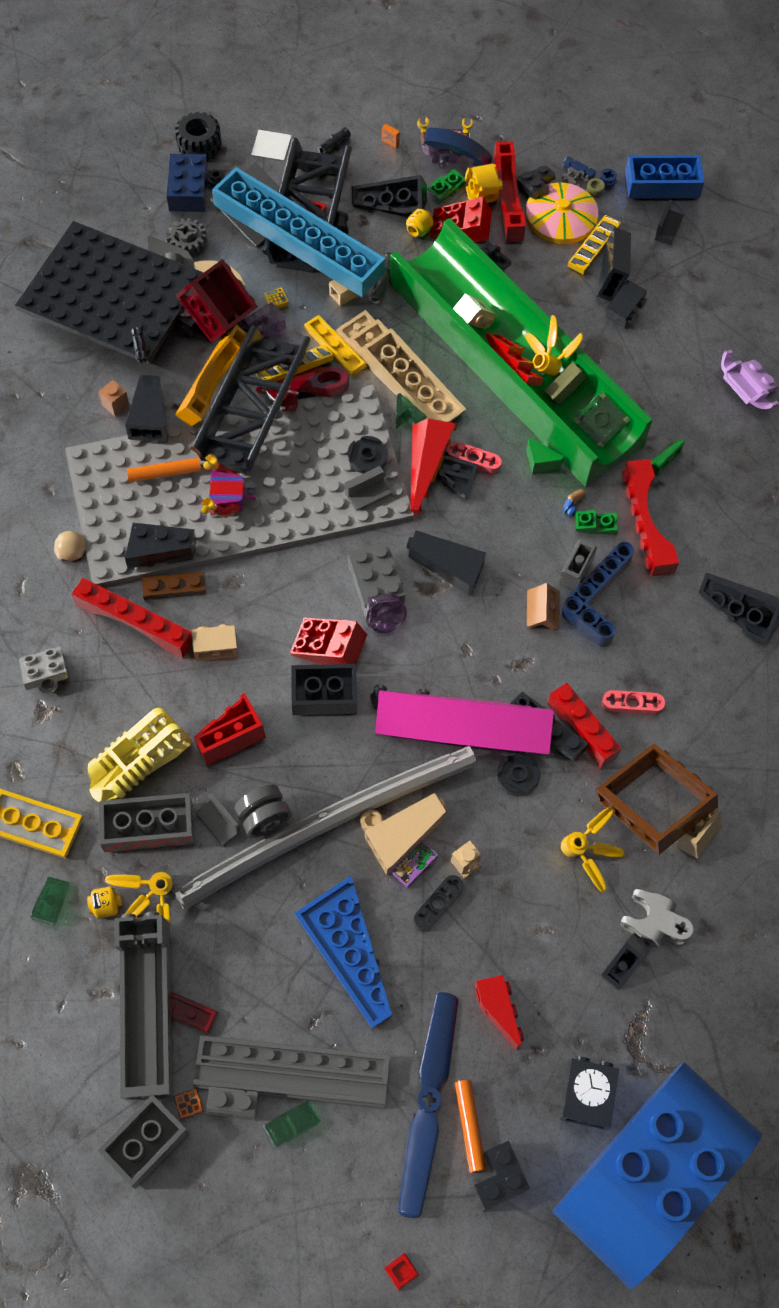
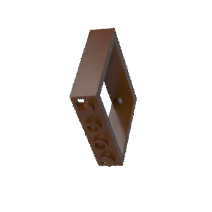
M656 744L651 745L596 788L597 801L605 809L611 808L613 815L659 855L718 808V794L713 791V787L704 784L697 774L689 772L680 761L674 760L666 750L663 751ZM654 764L658 765L702 801L662 834L616 796V794Z

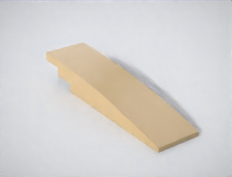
M366 310L336 329V333L367 363V367L422 420L429 418L451 422L466 411V408L392 328L388 330L379 319L375 321Z

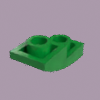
M453 168L444 178L438 177L427 190L440 201L454 194L467 181L465 182V177Z
M596 510L575 512L576 531L590 534H618L617 512L596 514Z

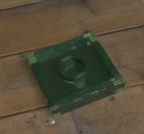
M601 392L574 421L602 448L630 419Z

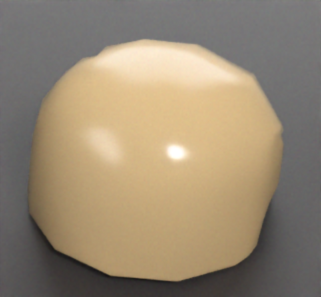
M65 531L59 534L55 540L54 553L59 560L65 559L73 562L82 558L85 554L86 540L77 532Z

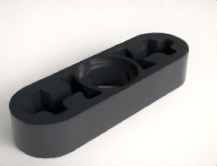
M450 875L446 877L415 913L414 926L417 930L426 932L432 929L461 895L464 884L459 876ZM456 882L458 890L453 889L449 896H447L445 893L449 889L448 883L453 884ZM435 898H442L445 901V906L442 909H436L432 905V901ZM430 910L432 914L428 918L429 924L423 923L421 925L419 917L424 918Z

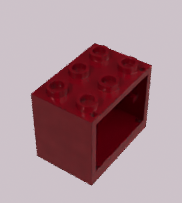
M223 259L191 281L176 295L211 343L258 308L254 298L248 294L242 282L236 278L231 267Z

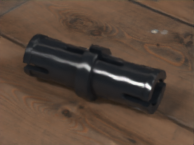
M343 127L336 134L330 135L328 140L318 146L319 153L328 154L334 148H339L342 142L351 137L349 129Z

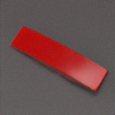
M485 334L491 348L526 384L541 385L543 378L531 371L533 363L522 357L524 348L500 334Z

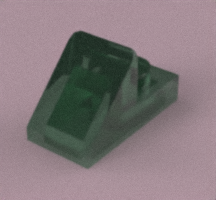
M401 393L397 394L396 429L407 420L412 426L427 419V416Z

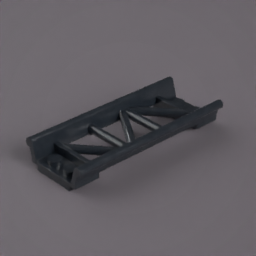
M292 138L278 193L290 199L291 195L319 218L334 226L352 147L345 146L342 156L302 151L299 140ZM297 169L310 171L295 178ZM325 173L337 175L334 190L299 185ZM300 193L329 197L331 202L328 214ZM266 238L262 252L267 255L269 263L276 264L277 268L313 273V270H317Z
M250 326L191 446V450L198 454L201 461H208L205 457L213 454L217 458V463L224 465L230 470L242 473L246 471L251 472L298 367H300L311 342L309 336H304L299 346L264 339L256 326ZM252 358L267 360L263 363L249 367ZM280 364L291 365L283 383L249 377ZM246 384L278 390L271 408L269 409ZM239 388L262 413L230 406L237 389ZM232 414L259 420L215 436L225 415ZM261 429L254 445L231 440Z

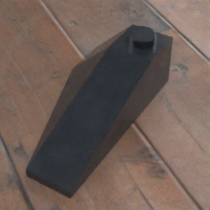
M421 175L351 186L352 204L399 213H411L417 209H424L427 203V184Z
M710 573L705 574L699 593L716 608L724 612L728 619L742 628L746 635L767 644L779 626V598Z

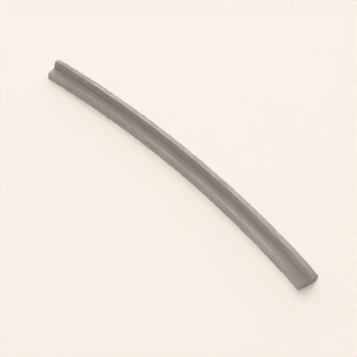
M467 746L353 794L235 854L195 877L187 884L175 889L173 894L179 900L182 908L187 909L265 863L362 815L367 810H373L418 789L475 767L477 765L475 755L471 747Z

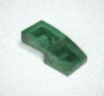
M310 1100L278 1116L263 1127L274 1148H277L304 1131L318 1125L321 1121Z

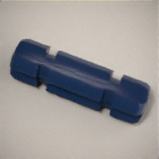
M569 156L564 159V167L568 169L572 167L578 171L582 170L585 172V177L589 175V180L595 177L596 170L588 169V166L577 160L573 161L574 159Z

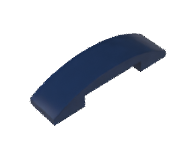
M428 128L423 143L437 150H440L443 146L472 159V165L475 167L489 165L492 162L493 156L482 145L463 134L442 128Z

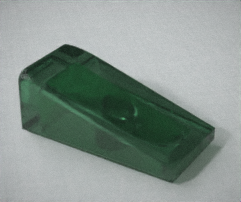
M48 877L30 916L31 919L55 926L70 882Z

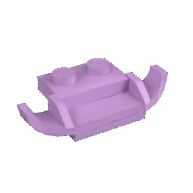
M725 351L721 360V367L725 374L723 378L746 404H752L760 409L776 407L779 404L777 401L770 403L766 399L769 393L775 392L779 387L774 378L755 359L744 363L741 360L733 362V351Z

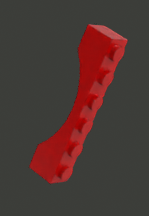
M495 142L494 164L496 165L498 179L502 180V190H499L505 242L524 241L526 223L518 195L514 142Z
M645 459L627 462L625 469L622 470V479L627 484V498L631 499L632 502L631 513L632 516L636 517V531L641 536V550L645 551L646 568L650 569L651 576L671 574L676 572L679 561L675 546L657 530L649 515L647 495L655 475L651 460Z
M83 577L71 593L76 606L92 614L120 621L144 634L164 650L182 659L193 644L190 630Z

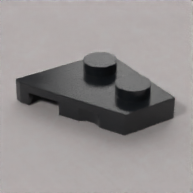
M444 455V460L437 477L467 500L478 464Z

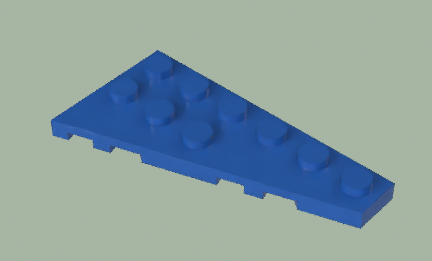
M349 876L294 914L373 1030L389 1019L392 1013L352 876Z

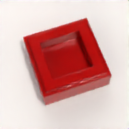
M406 1253L384 1268L398 1291L419 1276Z

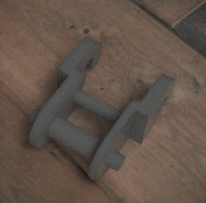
M572 167L568 169L567 175H562L564 182L573 185L577 184L576 178L583 181L589 180V175L585 177V172L582 170L578 171Z

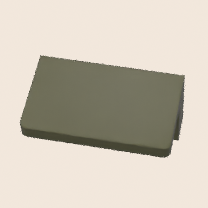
M572 362L544 391L560 405L587 376Z

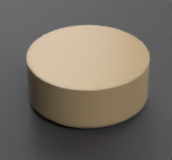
M367 810L362 814L360 824L365 831L382 822L383 818L378 811Z

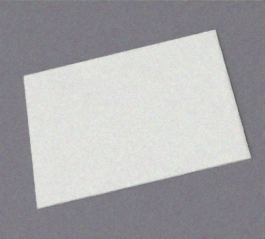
M258 130L251 155L284 160L291 135Z

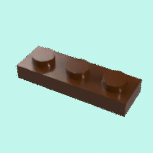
M204 572L142 578L143 598L148 600L206 594Z

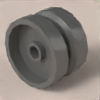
M272 784L259 787L243 796L235 804L234 810L239 820L244 821L243 828L248 837L256 838L275 831L292 816L289 806L286 802L282 801L283 795L277 785Z

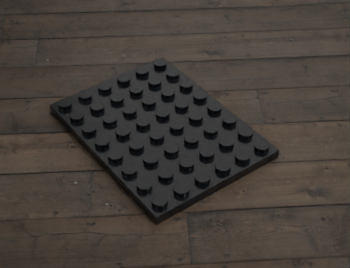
M73 221L18 299L15 307L18 311L135 359L136 352L131 330L140 327L148 358L146 363L150 364L185 309L176 295L204 272Z

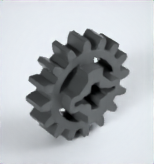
M181 218V222L174 221V226L169 225V230L166 231L167 243L187 250L190 255L193 254L194 250L199 252V247H205L204 242H207L206 229L203 228L202 223L198 224V220L191 222L190 218L187 221Z

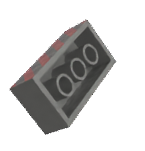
M190 793L99 801L100 845L104 853L194 844L193 808Z

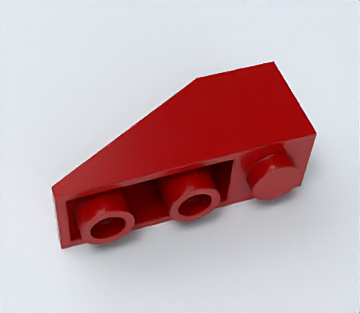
M504 975L476 981L475 990L480 1009L516 1050L520 1049L524 1036L521 1027L517 1028L515 1018H518L515 1004L510 1002L509 995H512L509 981H505Z

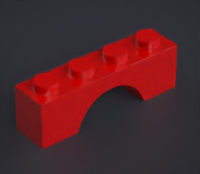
M568 683L550 693L547 704L554 710V713L560 720L569 722L577 730L581 738L589 744L587 753L600 769L618 757L621 750L619 744Z

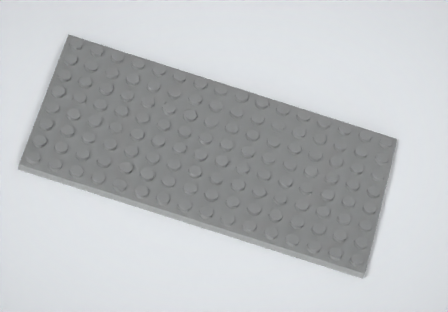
M374 385L350 389L332 397L316 396L297 400L298 408L291 413H285L279 408L251 472L233 471L244 477L245 488H256V500H244V510L228 518L210 515V512L208 514L202 512V508L205 505H202L201 502L205 498H209L210 478L213 468L210 470L205 469L203 466L205 461H201V459V472L131 483L128 480V468L198 458V454L191 450V446L204 420H200L191 427L186 423L167 427L168 442L131 440L126 435L65 448L82 535L86 540L85 550L92 582L104 587L414 519ZM258 408L251 410L262 413ZM232 414L225 415L215 436L259 420ZM261 429L231 440L254 445ZM363 436H373L380 439L388 450V460L382 470L384 471V482L390 489L391 495L356 511L345 495L344 483L362 475V473L350 468L348 448L354 440L356 442ZM367 452L366 455L363 454L365 458L372 457L370 452ZM132 523L195 529L197 543L194 559L167 564V562L154 564L153 567L146 565L135 567V570L128 571L125 555Z

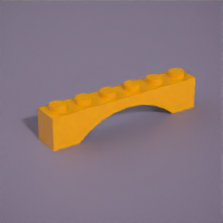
M234 325L223 334L175 414L189 427L204 417L210 407L211 398L217 385L233 363L247 333L238 325Z

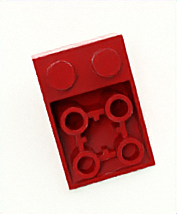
M484 196L434 208L430 238L437 239L444 221L450 218L474 243L488 240L492 210Z
M304 618L290 654L321 665L356 664L368 634L357 621Z

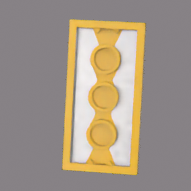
M0 789V838L66 859L83 821V816Z

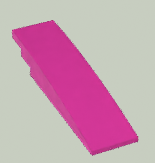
M379 690L375 734L549 754L554 710L513 705L505 702Z

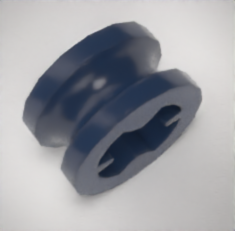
M609 168L601 172L600 179L605 183V187H611L615 184L617 173Z

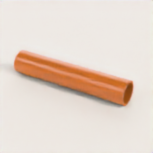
M198 457L128 468L127 474L129 483L201 472L202 470L200 458Z
M472 1081L455 1082L469 1171L470 1173L486 1171Z

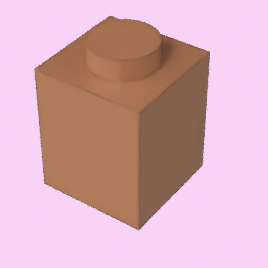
M114 380L98 391L102 406L114 416L129 406L127 392Z

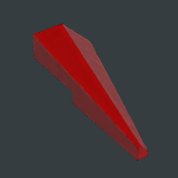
M428 418L412 425L410 510L415 515L421 513L420 505L423 498H427L429 495L427 489L430 482L433 483L444 460V449L451 443L450 435L452 431L457 429L455 423Z

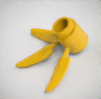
M554 315L551 316L547 353L544 346L534 335L525 333L528 343L536 353L533 358V366L537 371L549 376H555L559 373L562 366L561 359L563 357L569 358L583 340V334L580 333L563 350L559 357L551 355V348L556 345L558 332L557 318Z
M606 808L587 824L588 830L584 834L573 832L561 842V850L564 855L570 858L580 855L584 861L583 868L601 892L606 891L604 878L594 860H587L584 852L586 850H593L592 852L595 855L608 857L625 856L624 850L613 845L595 842L593 846L588 845L587 836L590 833L596 834L613 815L611 808Z
M164 871L157 872L150 880H141L142 878L139 875H110L105 878L108 884L119 887L140 888L141 884L149 885L151 891L146 896L140 895L124 914H136L137 917L150 905L149 899L153 894L160 895L161 904L157 905V912H159V915H163L170 923L171 931L170 906L165 903L164 897L173 887V879L169 873ZM162 879L165 881L164 888L157 887L156 883L158 880Z

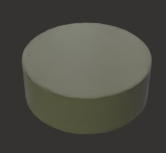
M593 178L588 181L586 191L591 196H601L604 193L605 183L601 179Z

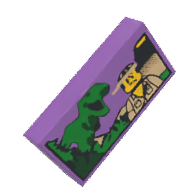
M421 840L391 870V874L408 888L438 857V854Z

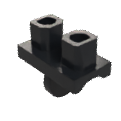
M488 241L480 248L503 272L511 265L512 261L500 252L501 247L497 244L493 246Z

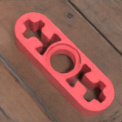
M452 441L446 447V456L478 464L477 470L495 474L501 468L502 461L497 454L457 441ZM454 449H457L458 451L455 454L452 453ZM471 454H475L479 457V459L477 461H471L468 458V456ZM491 462H495L493 466L489 465Z
M610 690L604 694L602 699V707L608 712L657 715L662 712L665 706V699L658 693ZM609 698H613L615 701L614 705H611ZM622 698H624L623 706H621L622 702H620ZM635 698L638 700L639 706L631 707L627 700ZM652 700H655L656 704H658L657 708L651 704Z

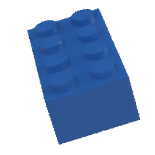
M700 155L628 156L625 169L628 198H700L705 183Z

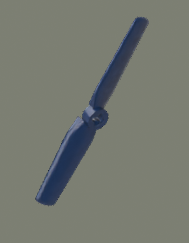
M439 992L436 995L419 1070L422 1087L417 1097L419 1109L409 1126L397 1210L400 1215L408 1218L420 1217L439 1134L436 1111L441 1105L440 1093L449 1077L459 1000L455 995L446 992ZM428 1094L433 1095L432 1099L436 1100V1103H432L431 1107L426 1106V1102L422 1101L423 1098H427Z

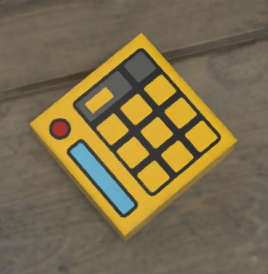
M282 287L264 293L271 311L289 306V301Z

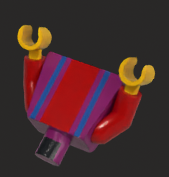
M209 454L205 457L208 461L203 464L204 468L207 470L213 468V471H211L209 498L207 497L201 502L202 505H205L202 508L204 514L210 512V515L228 518L244 510V500H256V488H245L243 476L217 463L215 455Z

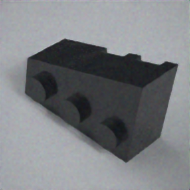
M133 522L125 555L128 571L135 570V567L146 565L153 567L154 564L167 562V564L193 560L197 543L195 529Z

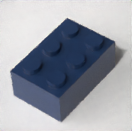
M170 154L166 195L169 211L205 212L208 174L206 154Z

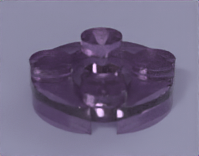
M397 594L372 596L369 598L368 605L364 610V618L367 625L377 633L394 631L397 629L396 626L400 622L402 624L407 616L406 607ZM384 611H390L389 613H386V616H382V613Z

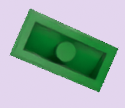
M683 439L669 443L651 461L656 476L682 452L685 443Z

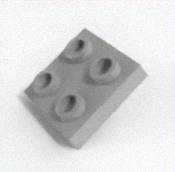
M61 646L19 658L26 690L38 687L42 693H52L58 687L57 681L68 678Z

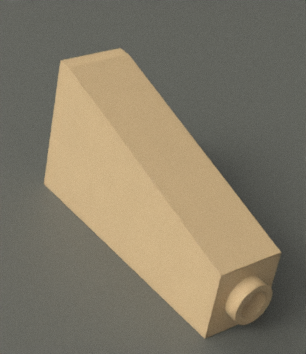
M435 793L365 830V839L386 875L390 874L391 870L445 819L446 804L442 798L438 799Z

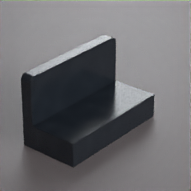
M669 199L658 224L654 240L672 246L684 214L670 210L673 200Z

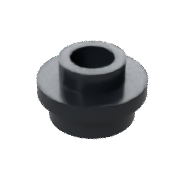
M212 170L207 174V181L212 187H215L225 178V174L220 170Z

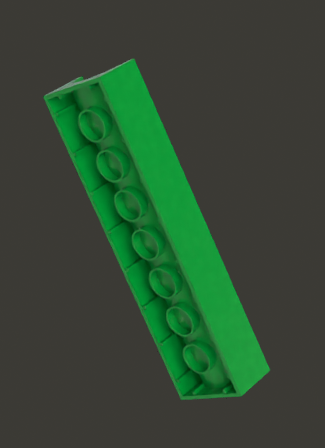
M450 218L444 221L442 230L432 246L417 258L406 261L397 251L390 254L389 284L546 447L564 456L563 464L585 487L644 447L652 419L580 347L569 358L563 357L561 359V369L555 376L539 372L532 366L531 371L543 378L541 385L526 384L491 348L485 334H500L524 348L522 357L533 363L536 353L528 343L525 333L534 335L544 346L547 353L551 318ZM465 293L483 300L497 314L490 327L484 330L470 325L453 309ZM559 326L556 345L551 348L550 353L556 357H559L563 350L573 341ZM573 362L583 371L587 378L558 405L544 390ZM605 394L609 398L606 403L620 417L625 414L630 420L624 426L620 423L605 438L607 443L601 448L596 443L598 438L585 425L580 427L575 421L581 415L585 418L600 403L598 399ZM602 406L600 409L604 411L606 408ZM596 412L594 416L597 418L599 414ZM608 412L606 415L610 417L612 414ZM591 418L588 420L589 424L593 422ZM602 418L600 422L603 424L605 420ZM596 424L593 428L596 430L599 426ZM607 424L605 427L609 429L611 426ZM603 430L599 432L601 436L605 433Z

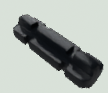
M140 327L133 328L131 333L137 362L146 363L148 358L142 329Z

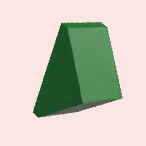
M531 437L528 439L526 452L532 474L561 469L564 456Z

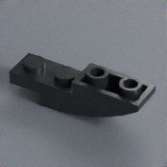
M521 692L510 703L546 709L524 692ZM553 715L550 749L557 754L561 752L575 762L589 748V744L555 720V715Z

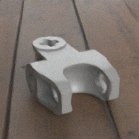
M635 889L632 899L645 908L647 917L638 920L629 916H623L620 926L632 935L635 932L648 944L655 947L660 946L662 939L674 945L685 944L693 933V925L687 918L674 913L677 904L658 893ZM678 928L682 929L681 935L677 933Z

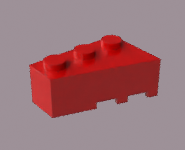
M245 692L233 706H228L224 710L225 713L217 720L213 719L194 736L198 751L206 766L266 738L263 724Z

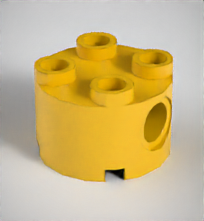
M495 164L467 169L465 182L468 181L469 186L465 187L469 200L484 196L487 203L498 201L499 190H502V180L498 179Z

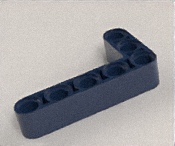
M620 542L565 599L562 608L563 618L601 647L609 646L612 643L616 628L612 622L593 609L591 605L629 566L634 554V547L628 542ZM582 593L588 594L589 596H583ZM568 607H574L576 610H570ZM585 620H591L593 623H587ZM601 632H606L609 636H604Z

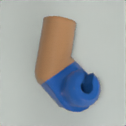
M582 489L573 492L567 497L563 509L569 516H574L577 511V507L574 506L575 503L585 498V492Z

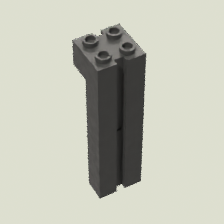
M147 912L142 918H136V914L121 915L122 918H114L115 948L120 951V1098L124 1100L149 1098L152 1094L155 1097L173 1096L170 923L163 915H159V912Z

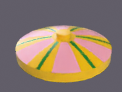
M569 183L547 184L549 186V193L534 199L529 197L525 211L527 224L538 237L556 244L576 243L588 237L596 227L598 220L597 203L586 190Z

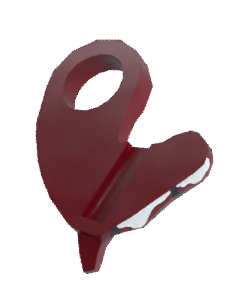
M314 367L296 374L280 409L285 413L296 411L298 408L297 397L300 392H309L325 397L344 393L350 385L347 371L337 367ZM282 379V380H280V381H277V382H278V383H283L284 379ZM329 379L339 380L337 383L330 385L321 383ZM263 387L256 388L257 393L267 394L270 401L274 402L278 390Z

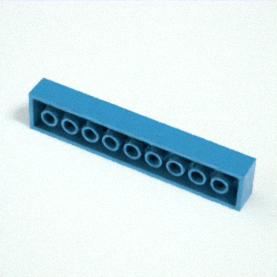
M237 167L212 189L214 206L361 297L385 274V258Z

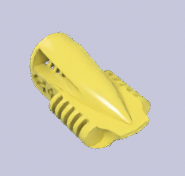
M163 708L153 709L128 732L124 731L122 737L116 738L118 741L112 742L110 748L106 747L103 754L100 752L97 759L94 758L88 763V774L91 780L89 790L96 801L112 800L118 797L120 799L124 798L127 795L125 792L132 791V786H137L139 780L143 781L147 775H150L179 756L193 743L187 733Z

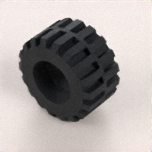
M191 112L187 116H182V119L177 121L175 135L178 151L181 154H206L208 159L218 154L222 141L220 125L216 118H213L211 114L207 115L205 112H195L193 114Z

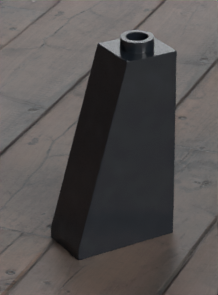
M614 227L606 241L597 290V297L608 301L614 299L630 275L631 233Z
M140 375L125 423L128 439L168 442L163 392L159 376Z
M416 530L414 536L409 537L406 548L409 549V558L465 594L472 596L485 562L486 552Z

